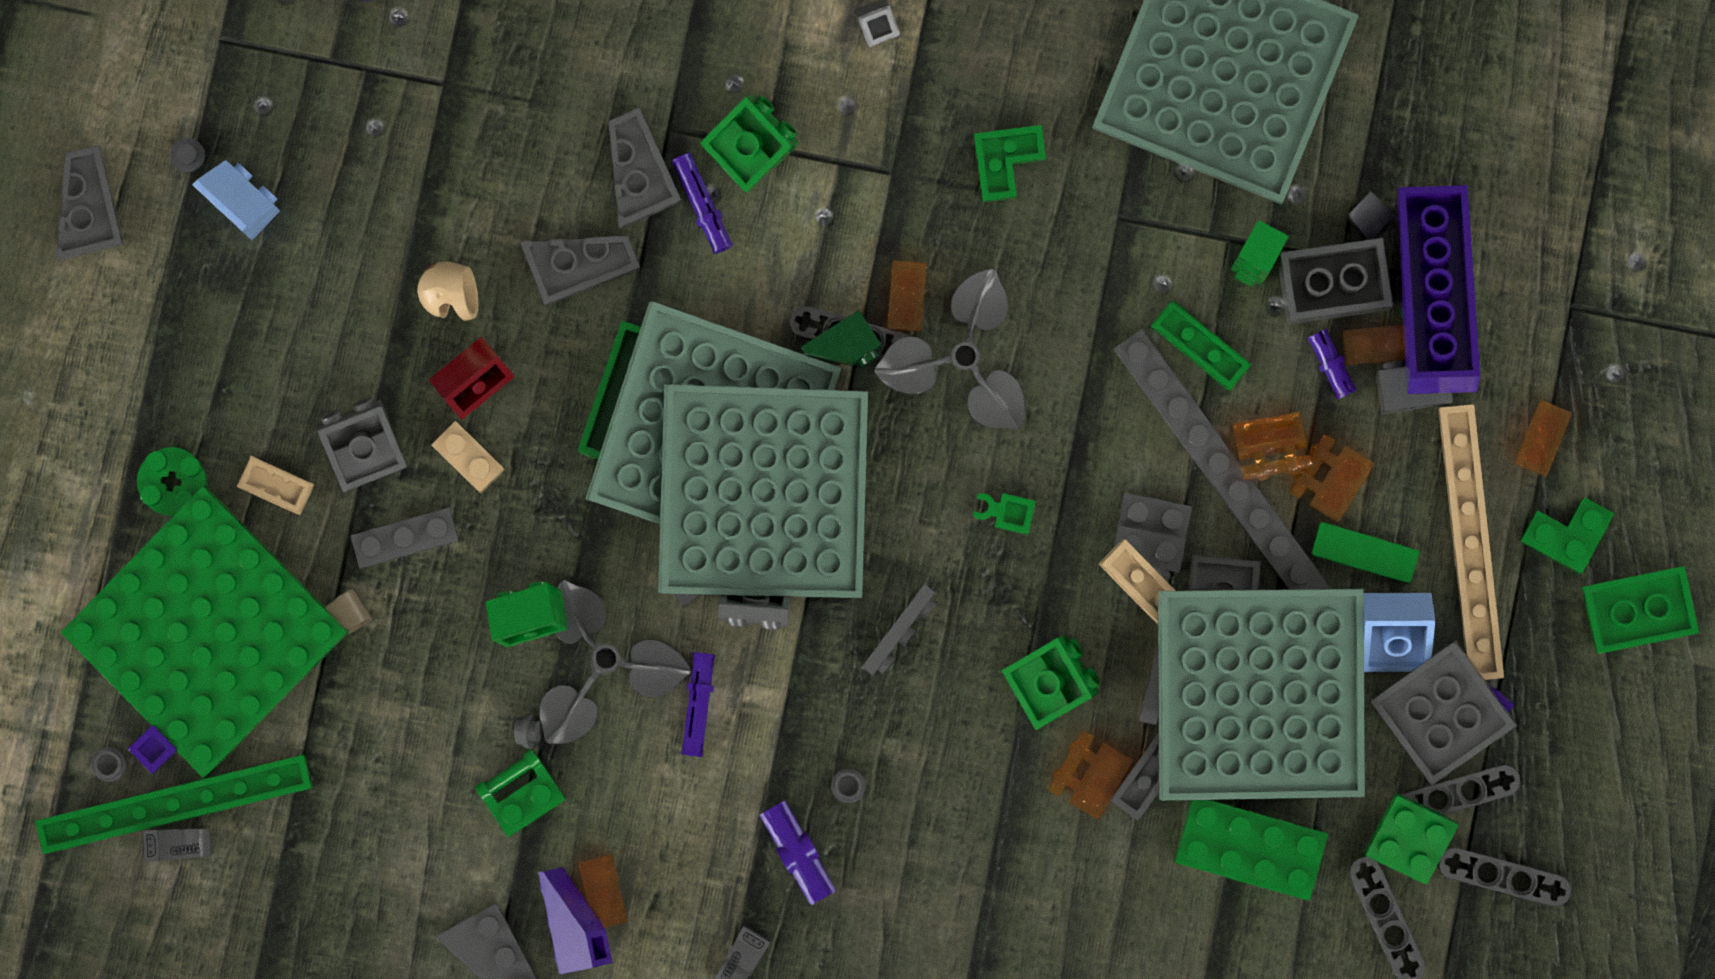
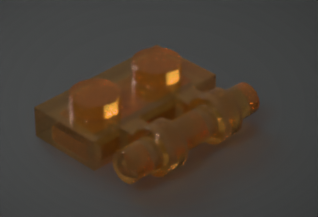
M1300 412L1232 424L1239 460L1249 458L1254 460V465L1241 467L1244 480L1257 478L1258 481L1269 479L1268 476L1286 472L1288 475L1299 474V470L1312 468L1309 454L1296 457L1295 453L1297 449L1307 448V439ZM1284 453L1285 459L1270 462L1265 460V455Z
M1324 434L1318 444H1313L1309 451L1311 456L1301 471L1297 470L1292 478L1295 482L1288 493L1300 499L1306 489L1313 491L1315 495L1309 506L1338 523L1375 463L1347 446L1343 448L1337 457L1329 452L1335 440ZM1326 463L1331 466V469L1321 483L1313 477L1321 464Z
M1082 731L1077 741H1072L1067 750L1070 753L1061 768H1056L1052 777L1054 780L1048 791L1060 797L1065 787H1070L1075 792L1068 803L1099 820L1133 760L1105 743H1102L1097 754H1094L1088 750L1094 737ZM1081 759L1090 763V766L1082 780L1079 781L1072 777Z

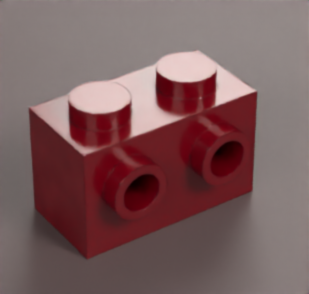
M481 336L432 376L429 381L462 420L515 376Z

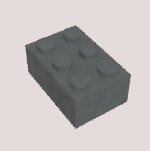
M1383 238L1281 252L1277 257L1287 325L1389 311L1393 306Z

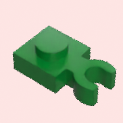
M1002 493L1001 501L998 503L994 502L993 498L988 494H977L976 499L985 501L988 504V510L984 513L974 511L973 517L975 519L986 520L990 517L997 518L995 528L1025 535L1029 534L1036 501Z

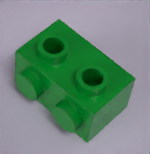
M539 581L528 585V589L519 592H501L497 595L496 599L486 601L492 641L506 648L568 630L562 590L548 582Z

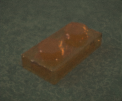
M893 260L887 329L911 332L922 331L927 263Z
M1403 325L1342 331L1344 358L1346 360L1345 366L1405 360Z
M1540 400L1513 464L1546 477L1572 412Z
M612 854L578 863L588 905L604 928L628 922Z

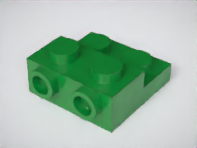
M754 94L746 96L700 143L745 193L750 192L800 144L795 139L797 136L795 128L785 120L780 123L772 114L774 107L771 102L764 96L760 95L757 98Z
M1066 634L1001 670L1035 730L1100 694L1097 689L1100 686L1097 674L1093 669H1086L1079 658L1083 655L1079 643L1074 638L1068 639Z

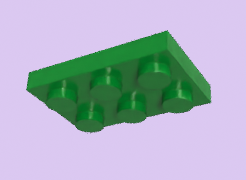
M1685 566L1581 587L1596 655L1699 634Z

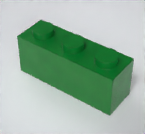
M1258 220L1231 268L1232 271L1236 272L1235 278L1253 287L1254 283L1261 286L1289 236Z

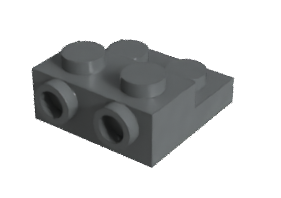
M372 397L361 399L353 404L354 410L341 414L340 410L328 412L321 417L322 422L317 424V432L343 492L407 468V463L394 435L393 427L381 399L373 402Z
M1124 493L1113 548L1122 539H1126L1163 578L1171 579L1172 573H1180L1192 506Z
M721 595L718 617L719 620L727 621V624L731 626H746L747 623H757L766 629H780L782 626H788L792 596Z

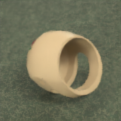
M438 262L429 266L423 272L418 282L417 292L419 301L429 313L445 318L450 305H452L462 320L467 321L476 318L478 313V291L470 267L454 262Z

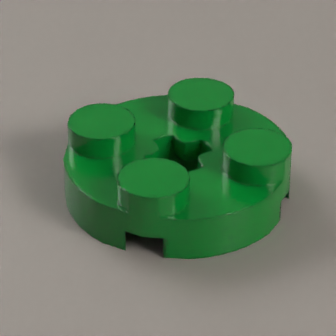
M167 447L150 453L140 466L137 475V488L141 500L153 511L165 516H174L202 486L207 487V474L200 461L192 453L176 447ZM171 472H176V478L181 480V485L174 486L173 491H167V485L163 484L164 477H169Z

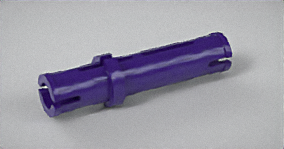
M692 154L681 155L671 163L698 218L695 222L698 228L703 229L713 254L724 252L731 248L733 243L721 221L723 215L720 210H716L706 185L695 165Z
M694 652L691 683L687 682L686 688L689 689V700L681 755L703 757L710 692L714 693V686L711 683L716 655Z

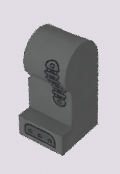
M210 829L143 831L145 862L211 856Z
M744 925L715 979H748L771 941Z

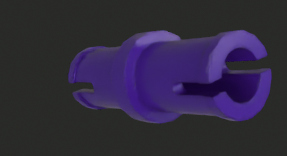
M1327 328L1308 337L1307 340L1310 342L1321 364L1318 368L1321 373L1325 372L1336 394V398H1342L1356 391L1357 388L1354 386L1343 364L1346 360L1343 355L1339 356Z

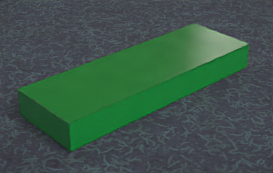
M1173 300L1150 326L1151 329L1229 392L1252 365Z
M1320 522L1310 555L1411 584L1420 551Z

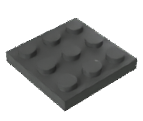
M1456 640L1370 701L1431 785L1517 726L1514 719Z

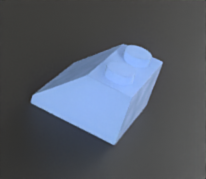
M225 160L197 179L192 185L245 235L253 240L280 212L274 205L277 198L263 185L256 189L249 182L253 176L241 164L237 162L233 167Z
M1364 593V672H1411L1432 657L1435 615L1431 593Z

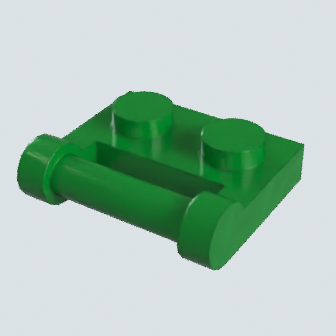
M533 749L523 753L524 758L486 783L481 781L474 786L508 838L566 800ZM530 769L535 771L538 776L537 778L499 803L493 795L494 793Z

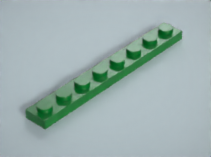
M300 755L36 820L35 824L42 854H49L313 789L306 757L305 755Z

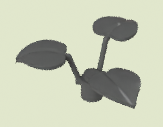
M989 269L978 272L966 279L955 290L951 300L952 316L959 322L969 324L966 341L955 345L950 352V356L931 360V347L924 340L918 337H904L894 342L888 348L881 361L875 367V374L883 383L894 390L907 394H918L929 390L935 384L936 372L933 366L951 362L959 370L970 369L980 384L969 392L967 399L968 410L973 419L991 428L1019 429L1022 425L1025 411L1024 397L1020 385L1012 375L1002 370L991 372L986 380H984L979 372V368L976 366L980 357L979 351L972 344L974 326L981 330L994 329L1005 320L1008 312L1007 295L996 270Z
M563 580L557 588L562 590L568 630L555 633V635L567 644L576 643L584 637L585 641L594 648V652L590 657V665L594 671L579 693L570 686L561 685L550 689L544 695L539 708L544 739L550 744H565L583 737L592 729L597 719L598 709L593 701L583 697L599 674H610L618 665L631 669L629 682L632 688L642 696L654 698L670 692L691 673L688 663L672 647L656 640H644L636 643L630 653L632 662H627L620 658L619 652L614 646L609 644L600 645L589 634L600 631L605 623L607 613L603 601L591 590Z

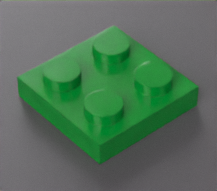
M1396 792L1364 850V854L1427 885L1459 824L1456 820Z

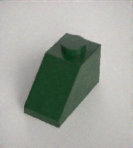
M858 310L803 345L801 350L804 355L811 358L848 366L860 363L863 367L879 357L877 351L881 349V343Z

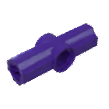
M786 801L760 814L763 823L777 845L775 848L789 874L794 875L799 884L798 886L810 905L834 893L836 889L819 861L820 856L806 831L803 832L796 817Z

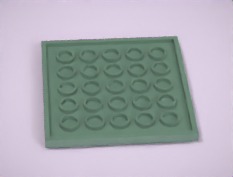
M1144 0L1092 129L1282 205L1359 15L1323 0Z
M649 302L585 499L660 524L664 385L835 390L841 368L656 302Z
M664 385L658 593L862 598L868 392Z
M1364 589L1158 591L1159 800L1365 797Z

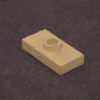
M250 456L237 487L297 515H301L314 484Z

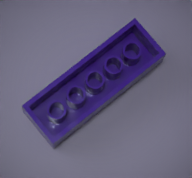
M1468 186L1398 187L1396 216L1407 394L1477 392L1480 381V362Z

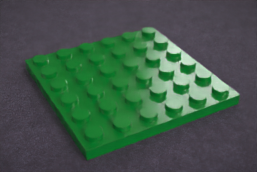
M202 486L60 633L151 726L154 725L177 749L176 751L202 778H207L349 631L206 486Z

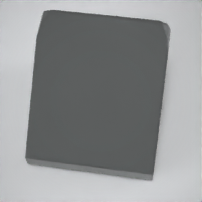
M877 0L854 10L868 47L900 35L887 0Z
M1371 191L1346 217L1368 240L1374 239L1394 218L1391 212Z

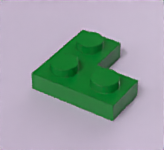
M1042 125L974 134L982 202L1016 199L1013 165L1046 161Z
M1585 497L1581 499L1567 526L1540 511H1536L1520 542L1576 573L1582 574L1615 513Z

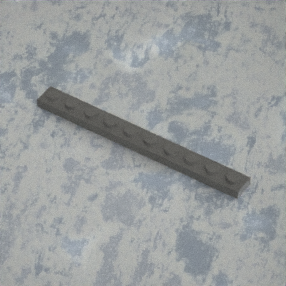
M1142 329L1115 347L1114 352L1287 590L1331 589Z

